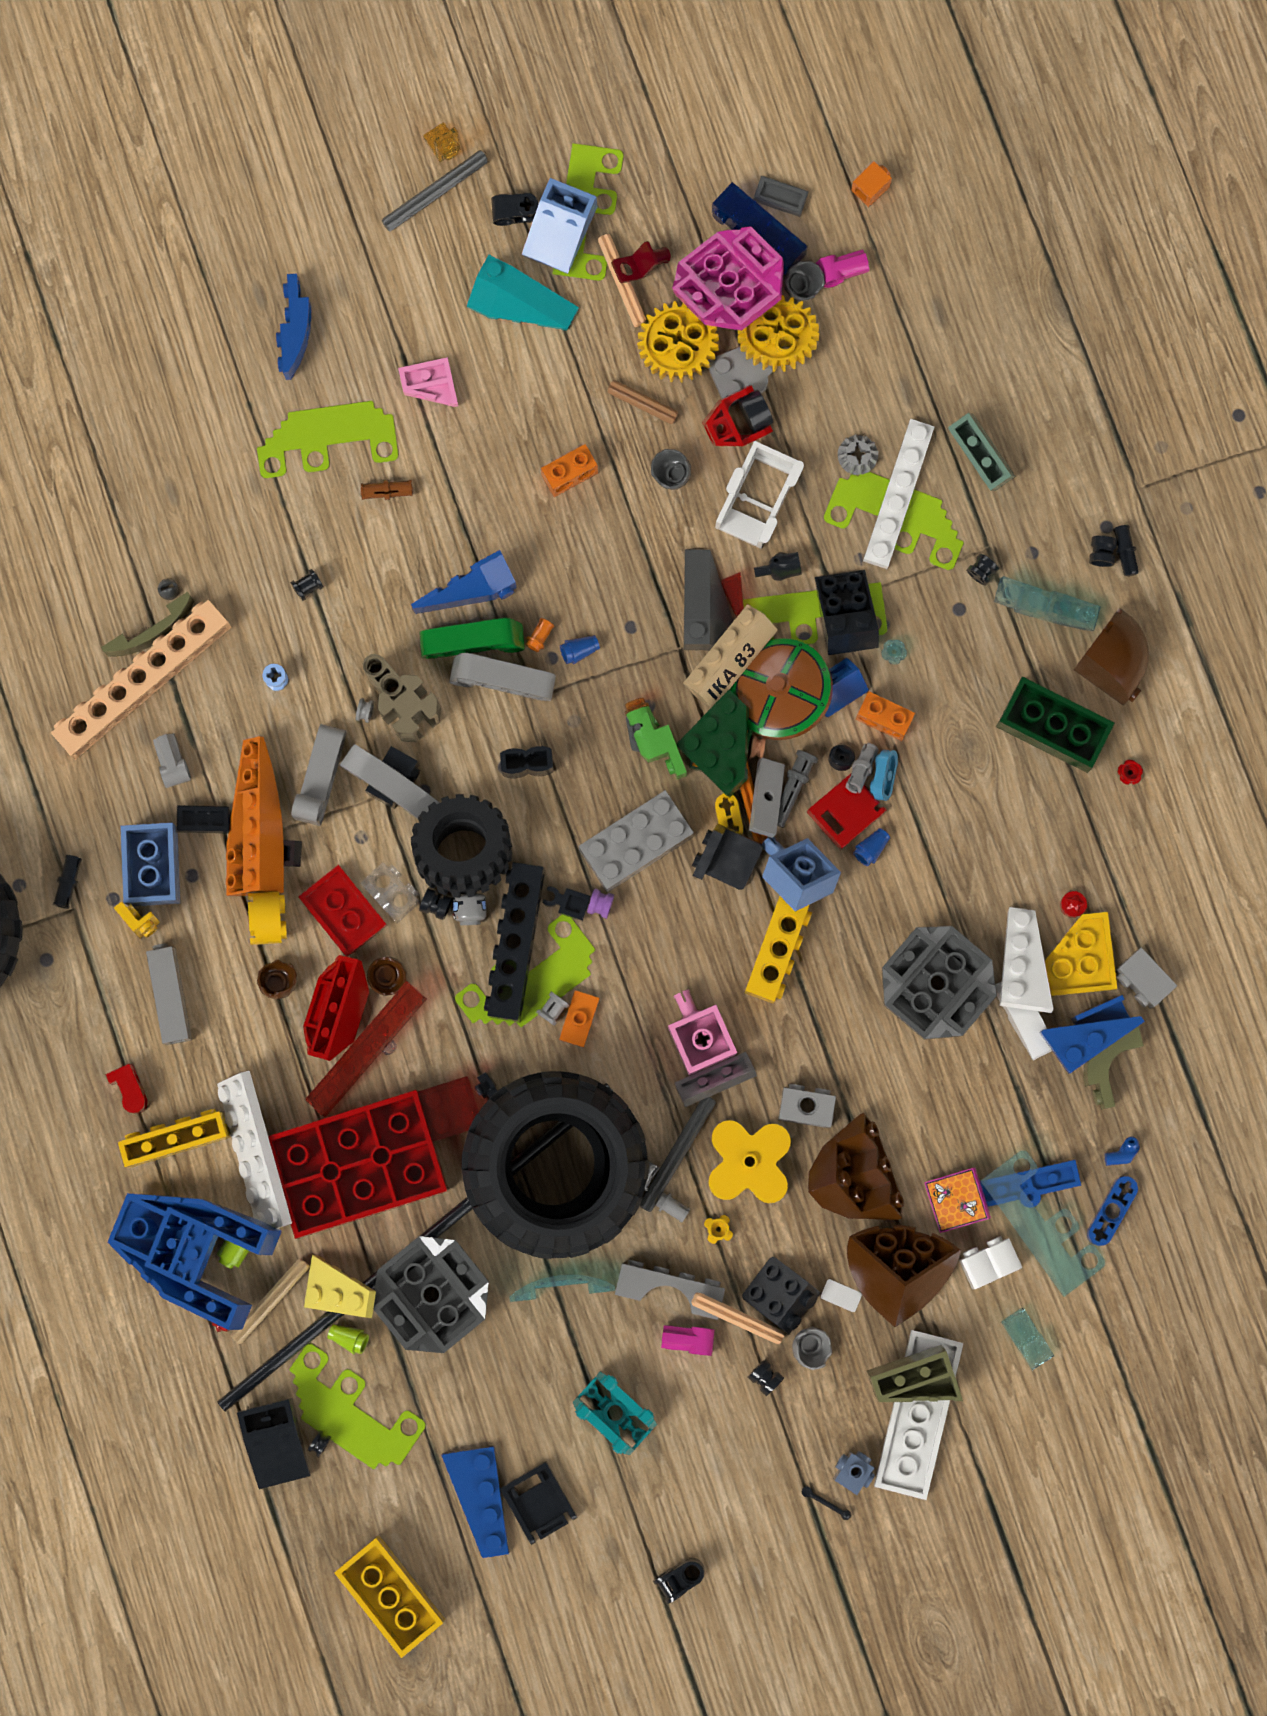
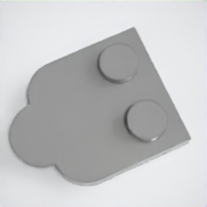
M740 347L717 356L715 360H708L710 363L708 370L721 399L749 385H752L754 391L759 390L762 394L767 389L768 376L773 372L770 365L765 370H762L761 362L754 366L753 358L747 360L746 352H741ZM735 400L731 406L738 404V400Z

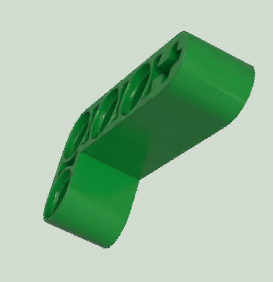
M511 618L426 629L419 632L421 658L437 659L457 656L460 653L471 654L491 650H500L505 653L525 650L523 624Z

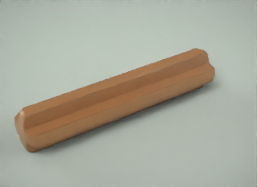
M612 380L608 387L609 394L669 424H673L677 419L678 412L616 380Z

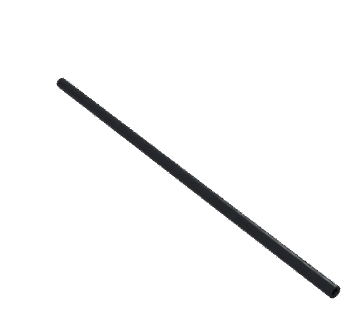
M607 1083L604 1084L606 1087L611 1089ZM559 1121L511 1160L512 1175L514 1176L573 1126ZM466 1197L420 1236L438 1238L472 1210L468 1198ZM377 1271L362 1282L375 1290ZM327 1311L218 1400L219 1406L226 1412L344 1314Z

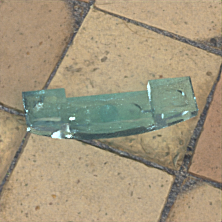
M557 1275L532 1282L509 1296L510 1302L537 1299L536 1288L588 1283L589 1294L615 1291V1285L591 1276Z

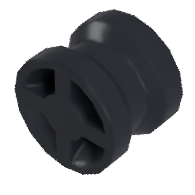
M979 554L976 557V563L970 565L966 571L976 582L986 586L990 581L989 577L992 574H996L999 567L989 557Z

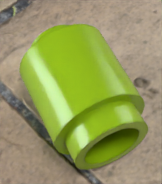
M225 1240L216 1255L221 1257L218 1261L219 1263L232 1270L234 1266L240 1267L249 1250Z

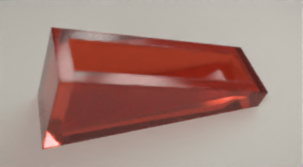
M740 572L721 580L722 587L736 618L744 609Z

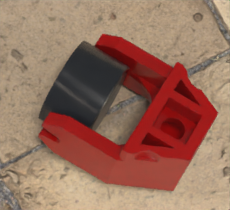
M752 385L720 399L702 422L713 446H745L773 432L771 424L774 423L762 394L759 390L754 391ZM735 400H738L741 412L753 432L749 435L738 433L728 412L729 407ZM719 424L723 426V431L721 433L717 432V426Z

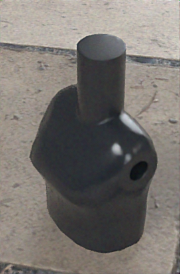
M798 552L777 553L769 560V565L754 567L755 578L771 575L773 580L782 581L786 578L802 575Z

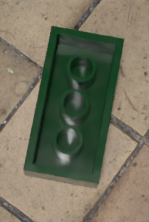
M1022 676L996 728L1088 773L1093 768L1115 722Z

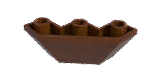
M865 1113L859 1114L821 1148L809 1170L808 1192L821 1208L848 1219H902L904 1199L893 1175L891 1163L887 1158L879 1136L878 1127L874 1121H870Z

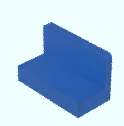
M845 658L829 669L833 681V694L825 714L826 717H830L869 690L859 668L849 658Z
M1121 995L1071 1019L1074 1025L1130 1017L1122 1003L1125 999Z

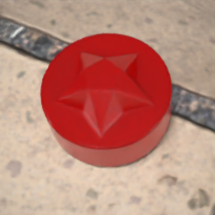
M1077 891L1066 893L1060 901L1061 911L1070 918L1079 917L1087 908L1085 896Z

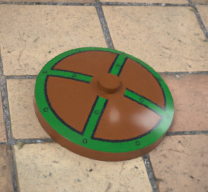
M782 638L768 641L730 690L749 708L748 729L767 739L787 740L807 733L821 721L831 703L833 681L826 662L814 648L798 640Z

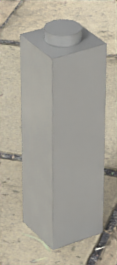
M168 944L152 946L153 950L146 951L162 1044L171 1045L191 1041L192 1036L176 949L172 946L168 947Z

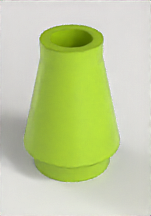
M333 1324L327 1338L354 1355L364 1352L369 1335L364 1333L363 1329Z

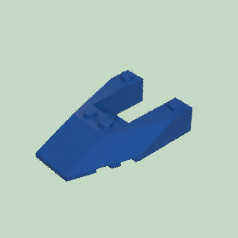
M127 1193L108 1243L129 1265H133L141 1273V1277L147 1283H150L163 1299L227 1330H242L252 1304L201 1281L202 1275L218 1236L257 1255H273L282 1230L205 1199Z

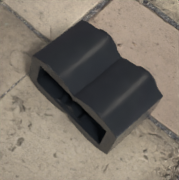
M536 746L526 751L511 748L500 753L501 772L506 778L516 779L527 774L546 776L554 772L552 749L549 747Z

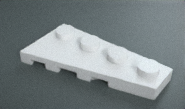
M1009 907L1000 1006L1052 1013L1053 1004L1036 912L1034 910Z

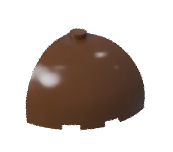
M1119 607L1076 665L1074 671L1124 706L1128 700L1133 702L1141 692L1138 686L1145 675L1149 660L1148 643L1142 628L1132 616Z
M894 1225L893 1228L879 1229L878 1226L861 1230L849 1236L847 1245L848 1264L858 1289L868 1303L894 1327L915 1315L938 1294L953 1273L961 1249L935 1233H932L930 1236L917 1232L916 1227Z

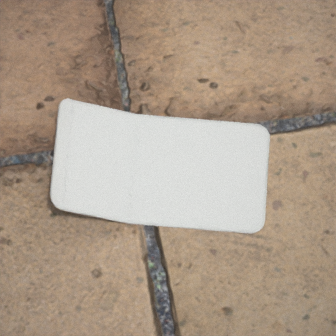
M828 1279L821 1294V1299L855 1312L862 1294Z

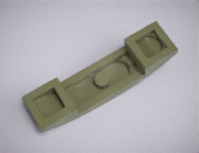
M186 592L166 605L171 615L130 641L122 633L102 646L101 649L108 657H118L133 654L153 646L152 643L156 638L161 635L166 636L173 630L172 626L175 622L187 616L194 600Z

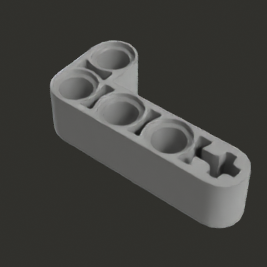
M460 653L454 657L449 683L461 687L476 685L536 700L551 701L556 675L475 654Z
M320 724L301 792L294 799L291 815L295 820L321 826L345 743L346 730Z

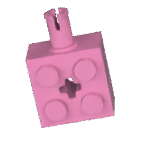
M688 989L682 991L686 1002H684L681 993L674 995V999H676L683 1017L681 1018L682 1020L668 1025V1030L688 1075H691L735 1056L737 1051L717 1006L714 1005L703 1011L697 1010ZM698 1034H702L703 1037H709V1040L706 1042L707 1046L703 1047L701 1044H696L695 1041L698 1040Z

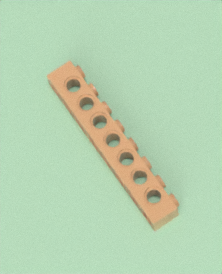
M209 600L195 605L191 610L192 614L186 619L181 618L172 626V631L166 636L161 635L156 638L152 643L153 647L146 653L142 651L137 654L132 660L134 663L127 669L122 668L117 671L113 676L114 680L108 685L104 684L98 687L93 693L94 696L88 702L83 701L78 704L73 710L75 713L67 719L59 720L54 725V730L51 734L72 758L76 760L232 628ZM197 623L205 624V629L201 633H193V627ZM177 640H185V646L181 650L173 649V645ZM158 656H165L166 661L162 666H154V660ZM138 673H146V679L142 683L134 682V678ZM120 689H125L126 696L122 700H115V693ZM99 706H106V713L101 717H96V709ZM81 722H86V730L83 733L77 734L75 731L76 726Z

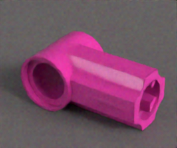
M863 250L840 257L836 255L826 256L816 262L824 273V288L837 286L847 278L869 272L868 259Z
M664 1325L661 1348L712 1356L715 1329Z

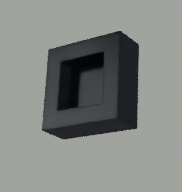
M283 840L284 867H300L302 841Z

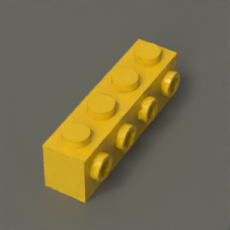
M210 1109L201 1112V1117L192 1120L190 1116L175 1120L176 1124L166 1127L165 1124L151 1127L149 1133L141 1135L140 1131L125 1135V1140L118 1142L124 1167H136L231 1138L224 1113L216 1112V1109Z

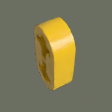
M721 794L715 802L718 824L728 828L727 820H732L733 827L739 829L736 832L743 834V824L736 797L732 795L729 798L725 794ZM723 799H727L729 803L734 804V806L730 807V816H726L725 809L719 807V805L723 804Z

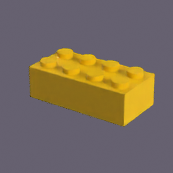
M379 1535L334 1572L401 1658L445 1621L444 1616Z

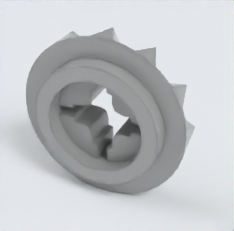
M855 434L845 438L838 449V461L841 467L854 475L868 473L874 468L878 460V450L875 442L871 441L867 436ZM856 445L860 448V452L866 453V455H862L860 464L856 456L850 455L855 452Z

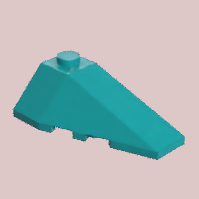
M488 255L481 267L467 303V308L489 319L512 320L515 323L526 322L561 330H568L579 310L578 306L513 266L491 255Z

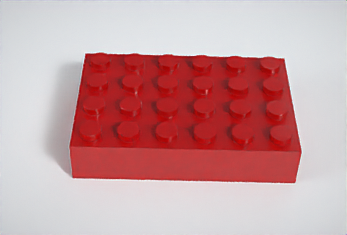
M417 1090L268 1136L291 1217V1228L295 1239L449 1192L421 1097Z

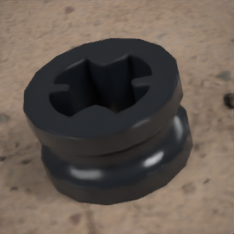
M320 1430L307 1451H315L316 1456L319 1458L332 1437L324 1436L323 1431Z

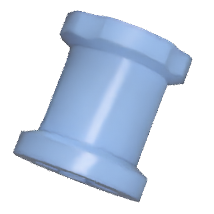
M270 664L263 670V680L273 691L283 690L288 684V676L282 666ZM277 672L280 677L277 678V682H273L271 678Z

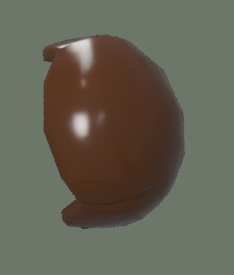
M388 956L378 958L371 963L367 970V982L371 989L380 995L398 994L406 983L407 972L403 963L396 958Z
M275 960L272 963L265 964L258 972L257 985L261 993L268 998L276 1000L286 998L295 990L297 973L291 963L287 964L281 960Z

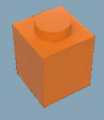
M873 161L853 181L851 191L870 207L890 187L891 174L883 165L879 166Z

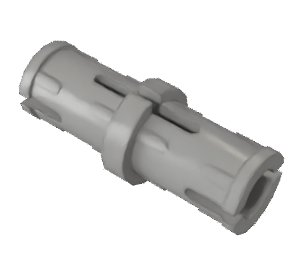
M865 743L859 758L852 765L853 770L846 783V788L852 793H860L862 791L867 776H870L873 771L872 765L879 752L878 747L874 744Z

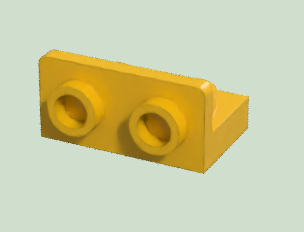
M121 901L114 907L116 912L140 939L143 936L148 938L157 931V925L160 922L151 911L142 918L131 904L126 907Z

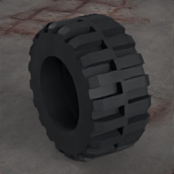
M456 794V798L449 799V796L441 798L442 802L439 804L433 802L428 806L429 811L427 813L425 811L421 812L418 816L419 823H415L412 829L411 847L419 875L425 879L426 884L430 888L437 886L438 893L443 895L451 892L452 897L460 898L461 894L473 897L477 891L487 892L490 890V884L497 885L501 881L500 874L505 875L509 869L508 863L512 860V843L506 819H503L502 812L498 808H493L492 803L486 799L480 802L479 796L475 795L464 798V794ZM457 831H472L478 833L486 840L483 850L474 858L466 861H451L438 853L440 843L448 835Z

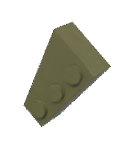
M942 1345L867 1370L874 1395L878 1402L963 1401L947 1351Z

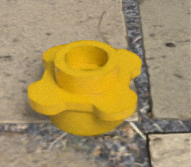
M721 1215L718 1219L708 1218L705 1220L704 1226L708 1229L709 1234L707 1240L710 1243L715 1244L718 1240L722 1239L729 1241L732 1238L733 1233L729 1230L728 1223L730 1219L728 1216ZM717 1227L721 1228L720 1232L716 1231Z

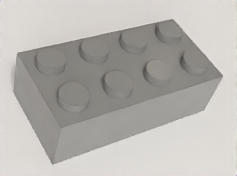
M665 790L578 847L580 853L608 893L692 839L694 832Z

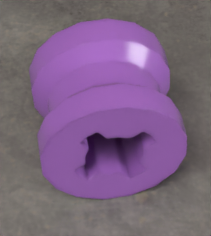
M594 889L587 913H598L602 918L607 919L614 894L608 893L606 895L601 893L599 889Z

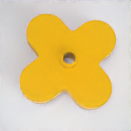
M728 1120L719 1123L712 1132L711 1140L714 1149L723 1158V1161L709 1176L708 1185L712 1194L719 1199L730 1200L737 1197L745 1189H749L757 1199L764 1203H775L781 1200L787 1192L788 1183L785 1175L776 1166V1162L790 1148L791 1139L787 1130L778 1124H768L763 1126L754 1135H750L738 1122ZM746 1157L754 1158L755 1163L752 1167L745 1165Z

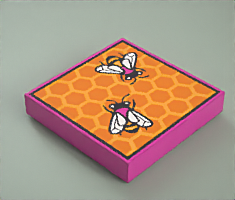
M975 1167L924 1182L940 1233L991 1218Z

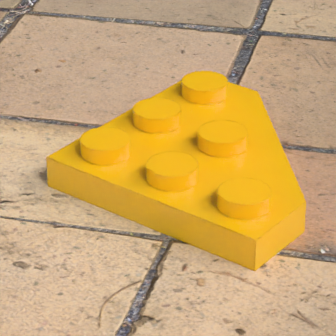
M1108 912L1082 914L1045 959L1051 997L1117 990Z

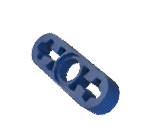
M1128 1176L1119 1177L1111 1186L1087 1230V1238L1093 1245L1104 1246L1114 1236L1138 1192V1185L1133 1178ZM1129 1182V1188L1132 1191L1131 1193H1125L1121 1200L1126 1201L1125 1205L1119 1200L1111 1198L1113 1194L1119 1197L1122 1191L1119 1187L1120 1183L1125 1184ZM1114 1203L1119 1207L1120 1213L1117 1218L1111 1219L1107 1217L1105 1209L1108 1204ZM1101 1217L1104 1221L1113 1223V1226L1111 1228L1109 1225H1106L1103 1231L1106 1238H1100L1097 1241L1095 1240L1096 1234L1093 1231L1102 1227L1103 1222H1099Z

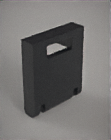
M547 1461L500 1488L531 1545L536 1543L535 1537L531 1532L536 1531L541 1540L567 1525L568 1521L564 1515L565 1512L568 1511L572 1520L578 1518ZM537 1474L541 1483L519 1495L515 1486Z

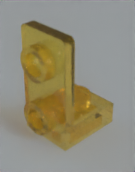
M444 122L423 135V139L439 162L454 158L458 151L461 150L458 131L455 127L449 130Z

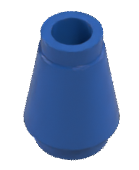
M595 635L565 640V643L560 645L561 655L566 664H576L600 649Z
M879 828L856 845V850L853 852L855 858L865 866H869L871 863L875 864L890 840L889 834Z

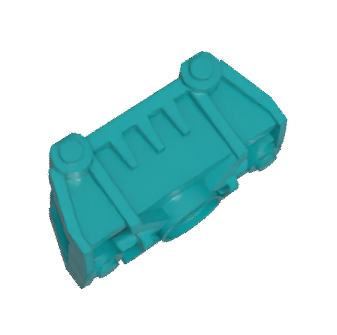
M600 1371L573 1401L576 1416L592 1424L612 1443V1449L617 1454L631 1455L657 1426L653 1416L654 1413L646 1408L643 1410L617 1385V1379L613 1375H605ZM597 1379L610 1391L611 1400L606 1395L603 1398L598 1393V1388L594 1383ZM583 1395L595 1398L599 1402L597 1406L602 1410H592L580 1398ZM613 1405H618L623 1411L622 1417L616 1421L611 1420L607 1415L609 1407ZM629 1416H637L649 1429L646 1431L642 1428H635L631 1424L633 1420ZM619 1426L623 1430L627 1428L632 1432V1438L636 1443L633 1447L620 1436Z

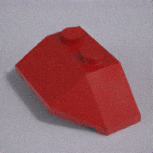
M338 955L335 958V962L329 965L318 977L303 1025L308 1055L331 1061L354 1042L369 995V988L361 960Z

